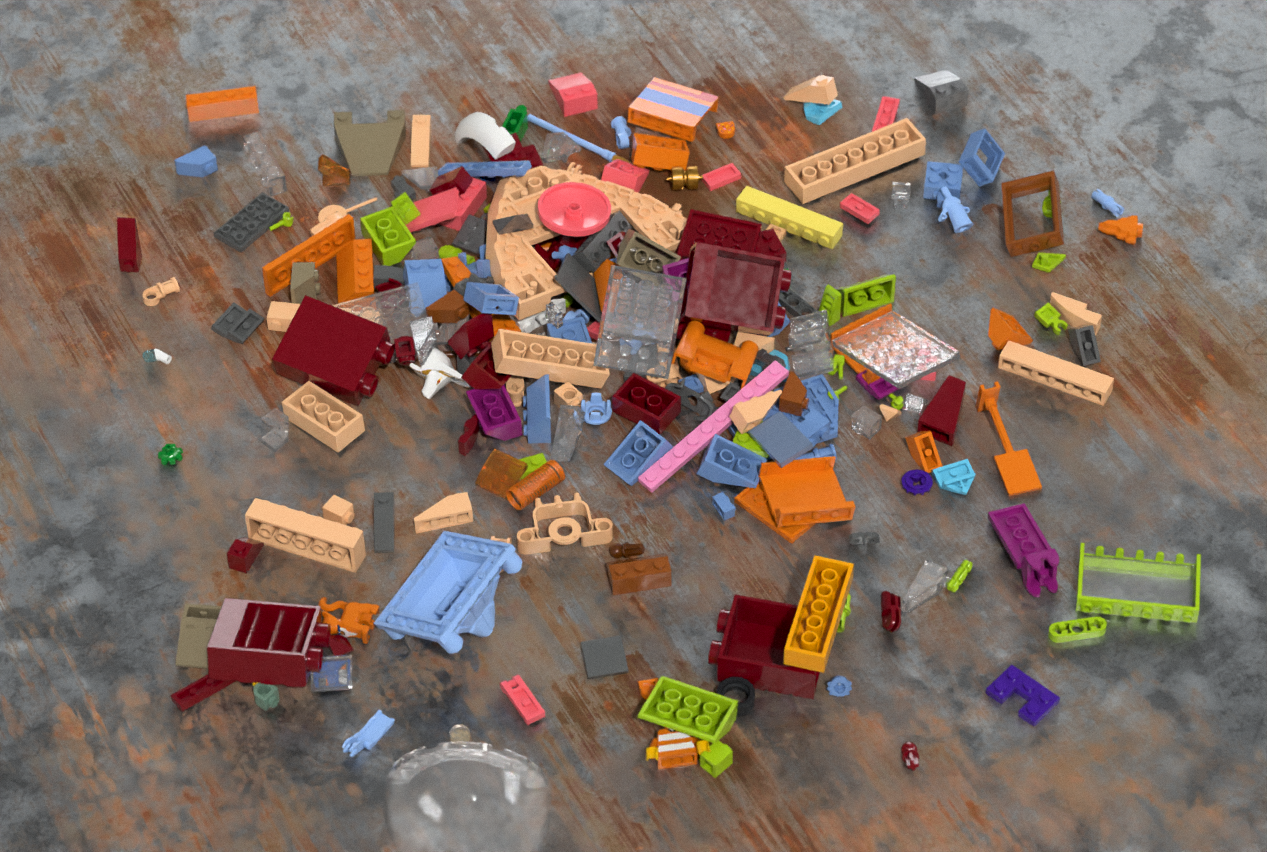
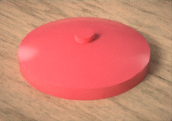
M566 182L545 190L538 200L537 211L541 222L550 230L566 236L580 237L594 234L608 224L611 217V203L602 191L591 185Z

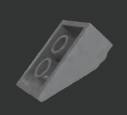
M942 70L914 78L915 83L935 114L967 106L969 90L963 80L950 71Z

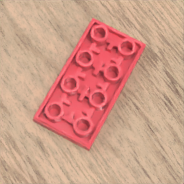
M455 187L413 202L421 215L406 225L410 233L456 217L458 189Z

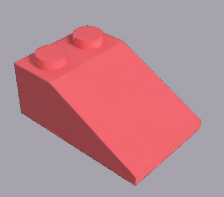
M582 73L548 80L564 117L598 109L597 92L592 82Z

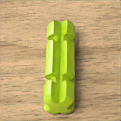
M963 560L960 564L961 566L958 567L951 577L952 579L947 583L948 591L954 593L958 590L968 575L967 573L972 569L973 563L971 561Z

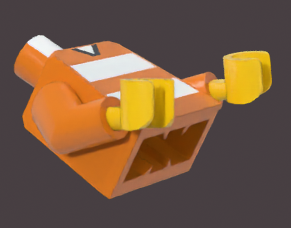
M664 727L665 729H660L658 737L654 738L649 747L646 748V760H658V770L696 765L697 751L698 755L702 754L703 751L710 752L709 741L700 740L697 737Z

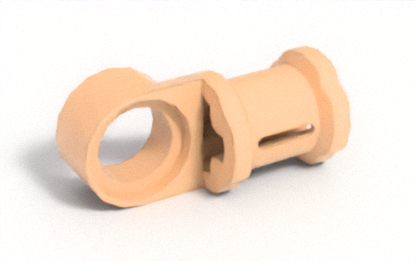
M175 277L163 283H156V286L144 290V304L155 306L160 302V299L165 298V295L180 292ZM149 295L156 296L154 299L147 298Z

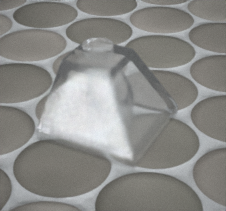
M437 166L400 171L403 177L419 189L425 190L426 193H430L429 189L438 177Z

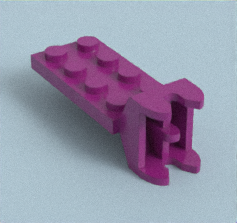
M1025 503L988 512V519L1017 569L1021 568L1023 585L1027 592L1034 597H1040V587L1045 586L1048 591L1056 593L1058 591L1056 578L1059 555L1055 548L1052 549Z

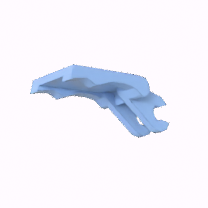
M378 710L358 733L345 740L342 745L345 748L343 752H352L350 756L354 757L364 748L370 750L390 729L395 719L392 717L390 719L382 714V711Z

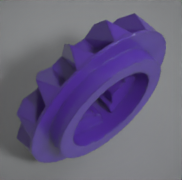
M910 470L902 477V488L906 489L907 494L913 493L914 496L916 494L923 496L925 492H930L933 485L932 477L923 470Z

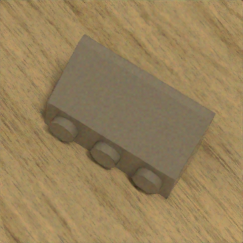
M628 229L620 244L616 264L664 290L662 266L680 261L681 256L638 232Z

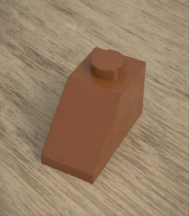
M454 289L426 307L427 321L429 323H457L470 314L469 303L464 301V297Z
M790 371L779 398V411L801 416L803 410H807L809 405L807 389L797 375Z

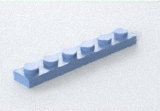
M530 161L446 163L437 170V173L440 176L463 166L471 177L474 176V178L488 176V178L495 176L508 177L514 175L521 177L532 166Z

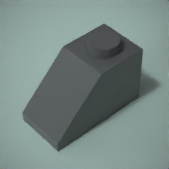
M1082 325L1068 329L1072 349L1081 365L1086 366L1101 362L1093 325Z

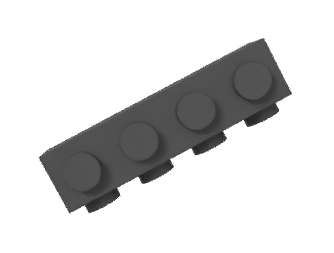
M620 210L612 213L608 224L602 230L591 234L572 257L587 272H595L601 266V262L610 257L609 253L612 252L607 241L621 231L627 233L628 229H631L632 226Z

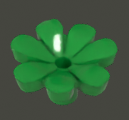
M166 444L162 451L158 452V458L161 459L162 465H166L168 461L170 465L176 464L175 460H183L181 455L183 450L177 448L175 444Z

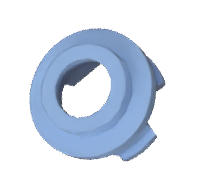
M591 393L590 401H581V418L586 423L592 425L606 423L612 415L611 401H603L601 393Z

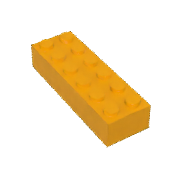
M814 555L784 648V664L824 673L852 584L853 563Z

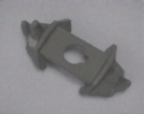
M684 378L681 383H669L665 387V389L681 396L682 405L700 414V416H694L696 421H705L719 409L713 403L714 399L708 391L700 394L684 385ZM694 395L697 398L696 406L690 403L689 396Z

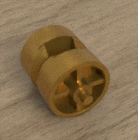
M689 166L686 170H683L682 167H672V175L667 177V181L672 182L673 190H681L684 186H687L690 190L698 189V181L703 179V176L698 174L697 166Z

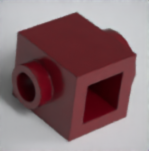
M402 336L394 339L398 363L406 366L410 365V363L414 364L417 358L413 336Z

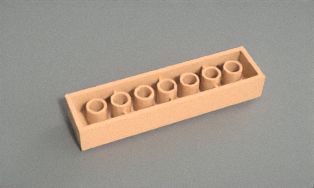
M905 118L786 166L784 183L799 201L805 204L925 155L926 139L909 119Z

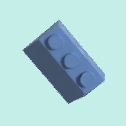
M546 374L527 387V396H523V407H527V410H523L524 421H527V424H524V436H528V444L551 443L549 374Z

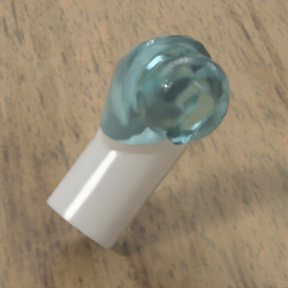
M159 349L146 350L142 354L143 359L149 363L161 361L169 364L172 360L170 355Z

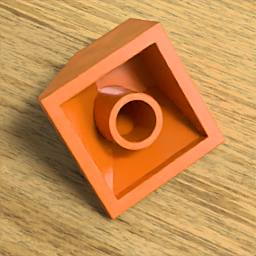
M994 307L991 309L988 336L993 341L991 344L997 350H1003L1008 340L1023 346L1033 341L1014 316Z

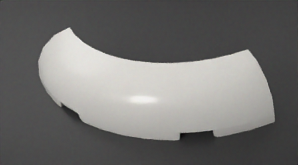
M475 112L465 117L459 123L455 132L457 145L472 138L482 144L495 160L513 151L516 143L504 127L499 128L494 118L481 112Z

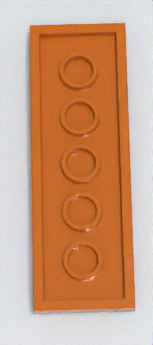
M348 214L340 218L335 223L262 267L265 293L271 297L291 284L292 263L315 262V268L335 257L352 240H356L353 217Z

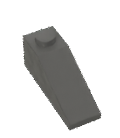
M394 492L374 493V552L394 553Z

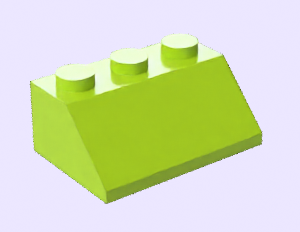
M393 206L360 218L361 234L365 239H372L373 252L381 265L391 266L401 262L416 244V240Z
M895 274L874 277L836 289L841 293L840 313L842 316L846 317L893 303L896 283Z

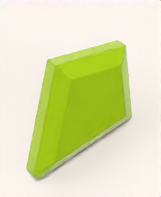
M1038 252L1032 268L1050 273L1066 259V254Z

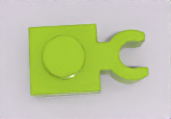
M1049 303L1041 307L1034 314V317L1046 328L1051 326L1056 335L1061 333V329L1058 327H1062L1064 330L1068 327L1064 320H1059L1061 314Z

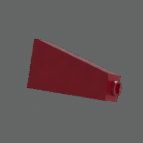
M948 375L919 418L917 432L931 431L934 440L953 446L965 396V381Z

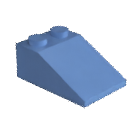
M405 260L403 279L411 315H426V307L447 294L442 260Z
M640 420L603 465L632 486L638 482V477L670 451L673 446Z
M715 434L706 448L696 474L715 483L756 488L759 482L758 475L761 463L766 462L767 459Z

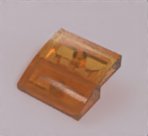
M494 449L482 467L475 485L508 500L506 490L518 483L519 479L528 469V465L519 459Z

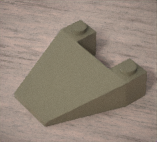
M387 110V123L353 124L352 112H334L335 140L352 176L389 174L406 138L405 110Z

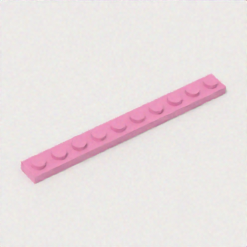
M775 360L638 477V482L653 493L703 450L715 434L720 435L733 424L729 416L736 403L746 402L755 396L760 397L770 392L789 376V371Z

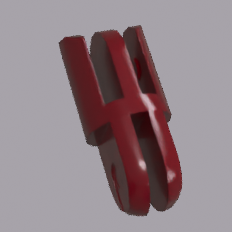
M883 591L880 597L882 625L885 630L896 632L901 625V599L896 594Z

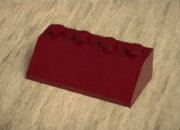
M492 341L475 358L461 377L474 389H500L512 376L495 372Z

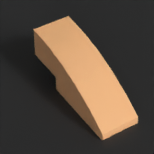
M1052 292L1050 305L1061 314L1060 318L1073 328L1082 325H1093L1096 336L1100 329L1102 315L1086 310V303Z

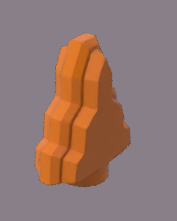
M1131 215L1117 220L1100 222L1098 230L1104 234L1115 236L1117 239L1128 244L1135 245L1136 239L1142 238L1143 223H1138L1137 215Z

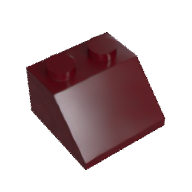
M481 313L470 319L448 340L449 345L460 359L466 356L470 358L479 349L483 351L488 346L489 341L494 337L492 314Z

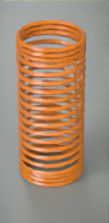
M549 460L537 468V470L524 477V479L506 490L508 501L515 509H524L535 501L536 498L541 497L551 488L564 481V470L558 462ZM551 466L557 471V473L559 474L560 478L558 477V475L556 474V472L551 468ZM512 492H513V494H514L516 500L521 504V506H520V505L515 501V499L513 498Z

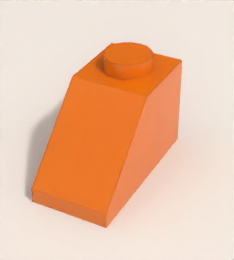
M920 431L905 437L910 454L921 470L930 473L933 469L942 467L931 431Z

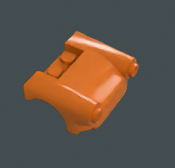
M699 321L689 322L674 353L672 364L675 363L677 356L688 360L687 366L690 367L689 370L723 383L726 381L730 382L731 377L743 380L740 388L742 389L745 386L748 375L751 373L759 351L758 345L753 341L747 340L742 342L739 347L704 334L705 327Z

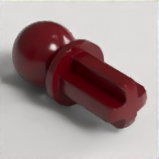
M906 742L901 747L902 758L907 768L915 771L916 767H919L917 746L913 742Z

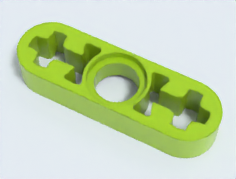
M1102 617L1055 622L1049 627L1048 637L1055 643L1101 637L1106 632L1107 623ZM1080 627L1083 629V631L1077 633L1074 632L1072 628Z

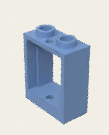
M984 128L971 133L959 163L980 187L994 181L1005 152ZM979 148L988 158L985 164L976 154Z
M467 282L463 300L481 313L516 315L519 297L500 284Z

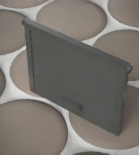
M567 253L554 278L598 322L602 323L604 313L600 309L595 278Z

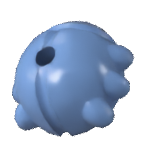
M838 675L833 677L831 681H828L827 690L830 691V695L837 697L849 695V691L852 690L850 686L852 682L848 681L846 677Z

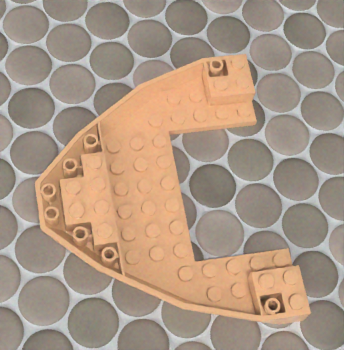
M538 166L526 171L524 176L516 177L514 175L499 180L488 211L485 259L490 260V274L494 278L493 283L502 285L519 297L516 315H514L519 321L550 309L551 297L566 292L555 280L554 276L557 274L532 247L534 244L561 235L547 228L538 216V200L541 194L548 188L560 183L578 182L599 189L608 197L611 203V214L620 210L639 234L677 254L687 218L683 217L680 212L669 209L668 205L650 195L634 192L632 189L609 181L598 180L597 177L591 175H580L571 171ZM528 214L534 225V228L499 235L493 225V220Z

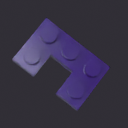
M1012 664L986 688V694L1001 705L1014 692L1028 701L1018 711V716L1033 727L1060 703L1059 696Z

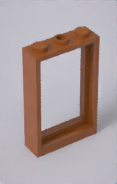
M1054 170L1001 183L1006 246L1011 257L1064 245L1059 182ZM1050 190L1054 231L1015 240L1012 199Z

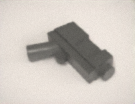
M397 175L391 180V187L395 190L396 198L406 192L412 201L416 199L415 190L411 185L407 184L403 175Z

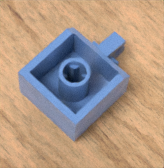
M928 161L923 198L937 200V207L942 208L945 198L941 188L947 186L951 195L960 199L963 166L961 164Z

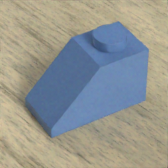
M206 146L174 160L178 175L205 177L218 170L216 157Z

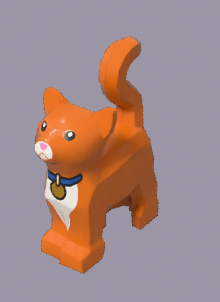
M326 597L320 599L319 606L323 610L322 623H330L331 635L339 634L344 637L360 638L364 644H368L370 639L368 635L369 630H374L375 628L373 614H379V605L357 602L347 603L344 601L326 604ZM337 609L344 610L340 619H337L328 612H333Z

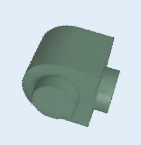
M257 683L254 686L253 693L257 706L265 711L270 707L274 708L279 703V691L276 686Z

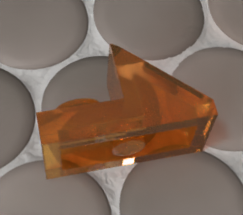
M324 154L318 158V171L323 174L322 186H347L350 184V171Z

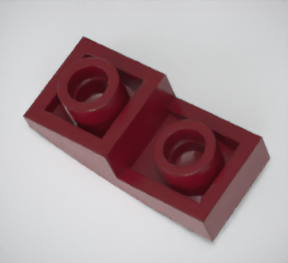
M476 414L465 422L464 434L458 440L459 453L464 456L472 449L479 434V420Z

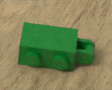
M519 105L516 109H510L502 125L509 134L517 133L520 142L528 129L527 107L524 105Z

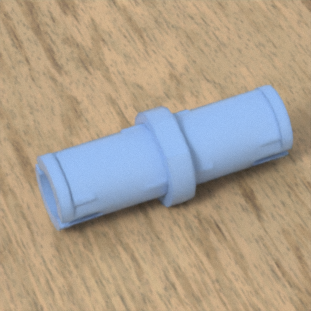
M1096 189L1092 193L1091 198L1100 203L1103 209L1109 210L1116 217L1123 214L1124 207L1116 203L1113 197L1107 196L1100 189Z

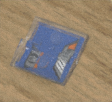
M352 655L324 656L321 672H311V692L353 689Z

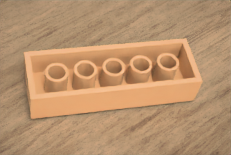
M504 329L498 330L491 343L495 372L535 379H540L542 376L549 374V381L569 382L574 385L602 389L610 375L604 345Z
M258 498L254 499L245 514L248 538L264 542V545L355 573L366 556L363 530L356 527L346 526L339 522H333L320 516H313L303 511L290 509L284 505H277Z

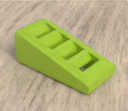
M828 284L824 290L819 312L827 318V325L832 326L840 320L841 293Z

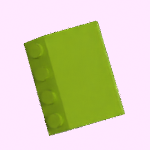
M661 676L640 710L638 718L716 743L730 731L737 717L738 701Z

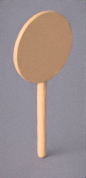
M372 198L346 210L339 205L327 206L319 212V222L321 223L327 216L338 210L342 217H344L350 211L377 201V198Z

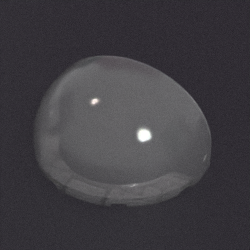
M476 742L438 743V747L427 749L422 747L407 753L395 762L391 772L386 777L384 790L385 824L392 842L401 852H533L544 839L550 825L552 788L549 779L544 778L542 770L532 761L508 749H505L503 752L492 749L490 744Z

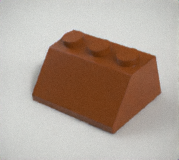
M664 553L605 563L613 596L672 586V571L668 556Z

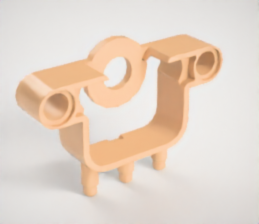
M579 493L573 494L574 498L572 501L562 502L559 495H556L554 503L542 504L541 499L536 498L535 509L533 510V527L518 531L517 549L524 555L550 552L551 541L560 545H569L576 542L579 537H581V545L583 547L606 544L613 539V523L608 518L591 519L589 506L581 500ZM564 516H584L587 520L589 532L581 533L579 523L574 519ZM562 517L550 524L549 537H539L537 523L540 520ZM567 526L572 529V533L562 536L558 534L557 530L560 527Z

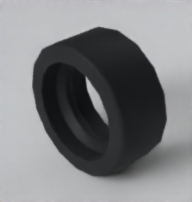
M730 677L720 682L717 687V694L724 696V694L732 690H739L748 695L747 700L738 703L737 717L744 716L753 709L755 705V689L751 682L742 677Z

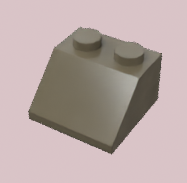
M315 262L292 263L290 286L292 303L301 304L305 295L317 299V294L321 293V284L317 283L319 281V270H316Z

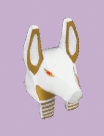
M429 346L426 352L429 354L421 367L413 363L409 365L417 375L426 379L421 392L429 400L451 381L463 387L471 388L461 378L462 374L454 370L451 360L447 355L432 346Z

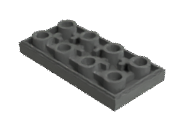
M262 192L216 230L214 237L242 253L268 231L270 226L281 220L284 213L290 212L289 207Z

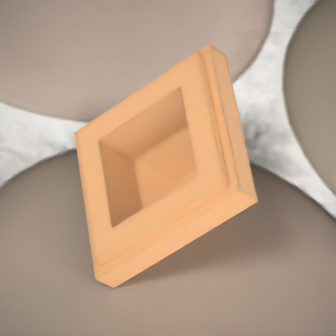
M883 404L880 405L886 422L902 414L900 410Z

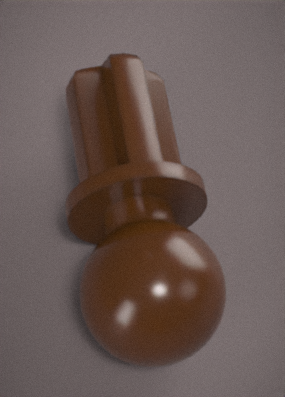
M625 542L623 545L615 543L609 549L610 556L615 559L623 556L629 558L633 555H641L645 551L642 543L629 544L628 542Z

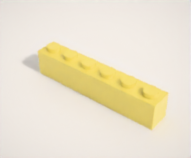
M746 186L736 199V212L768 225L773 224L787 230L786 232L821 246L833 249L842 237L843 223L749 186Z

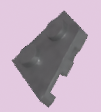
M469 214L452 242L453 247L480 257L479 246L484 245L486 240L485 220Z

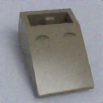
M185 604L181 619L176 666L208 669L207 646L222 606Z

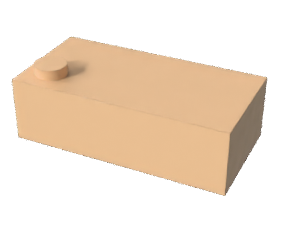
M310 381L306 382L282 401L284 417L336 452H340L365 431L362 414Z

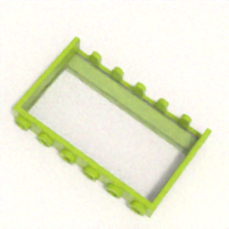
M1085 543L1080 544L1076 611L1197 623L1200 605L1201 554H1197L1195 564L1183 563V554H1177L1175 562L1163 561V552H1157L1155 560L1143 559L1144 551L1137 550L1135 558L1123 557V548H1117L1115 556L1103 555V546H1097L1095 554L1084 553Z

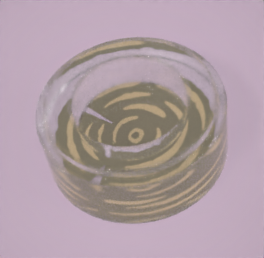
M463 724L454 725L449 731L450 741L455 745L466 744L470 740L469 728Z

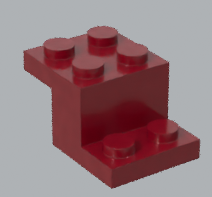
M517 133L510 134L516 141L513 151L496 160L483 146L489 162L530 161L532 166L530 169L544 166L535 145L523 147Z

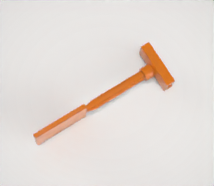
M994 382L993 388L985 389L984 384L980 385L975 407L977 412L986 410L990 412L1005 450V454L994 456V460L1008 496L1042 489L1028 450H1013L997 409L1001 388L999 382Z

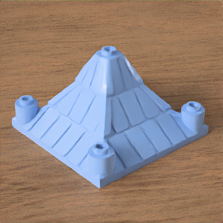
M443 531L373 624L378 629L384 630L393 640L402 639L407 634L435 641L449 654L457 653L463 644V639L459 634L469 633L482 638L492 633L495 622L493 598L500 578L499 573L502 569L508 574L517 573L521 569L523 561L515 552L516 548L510 543Z

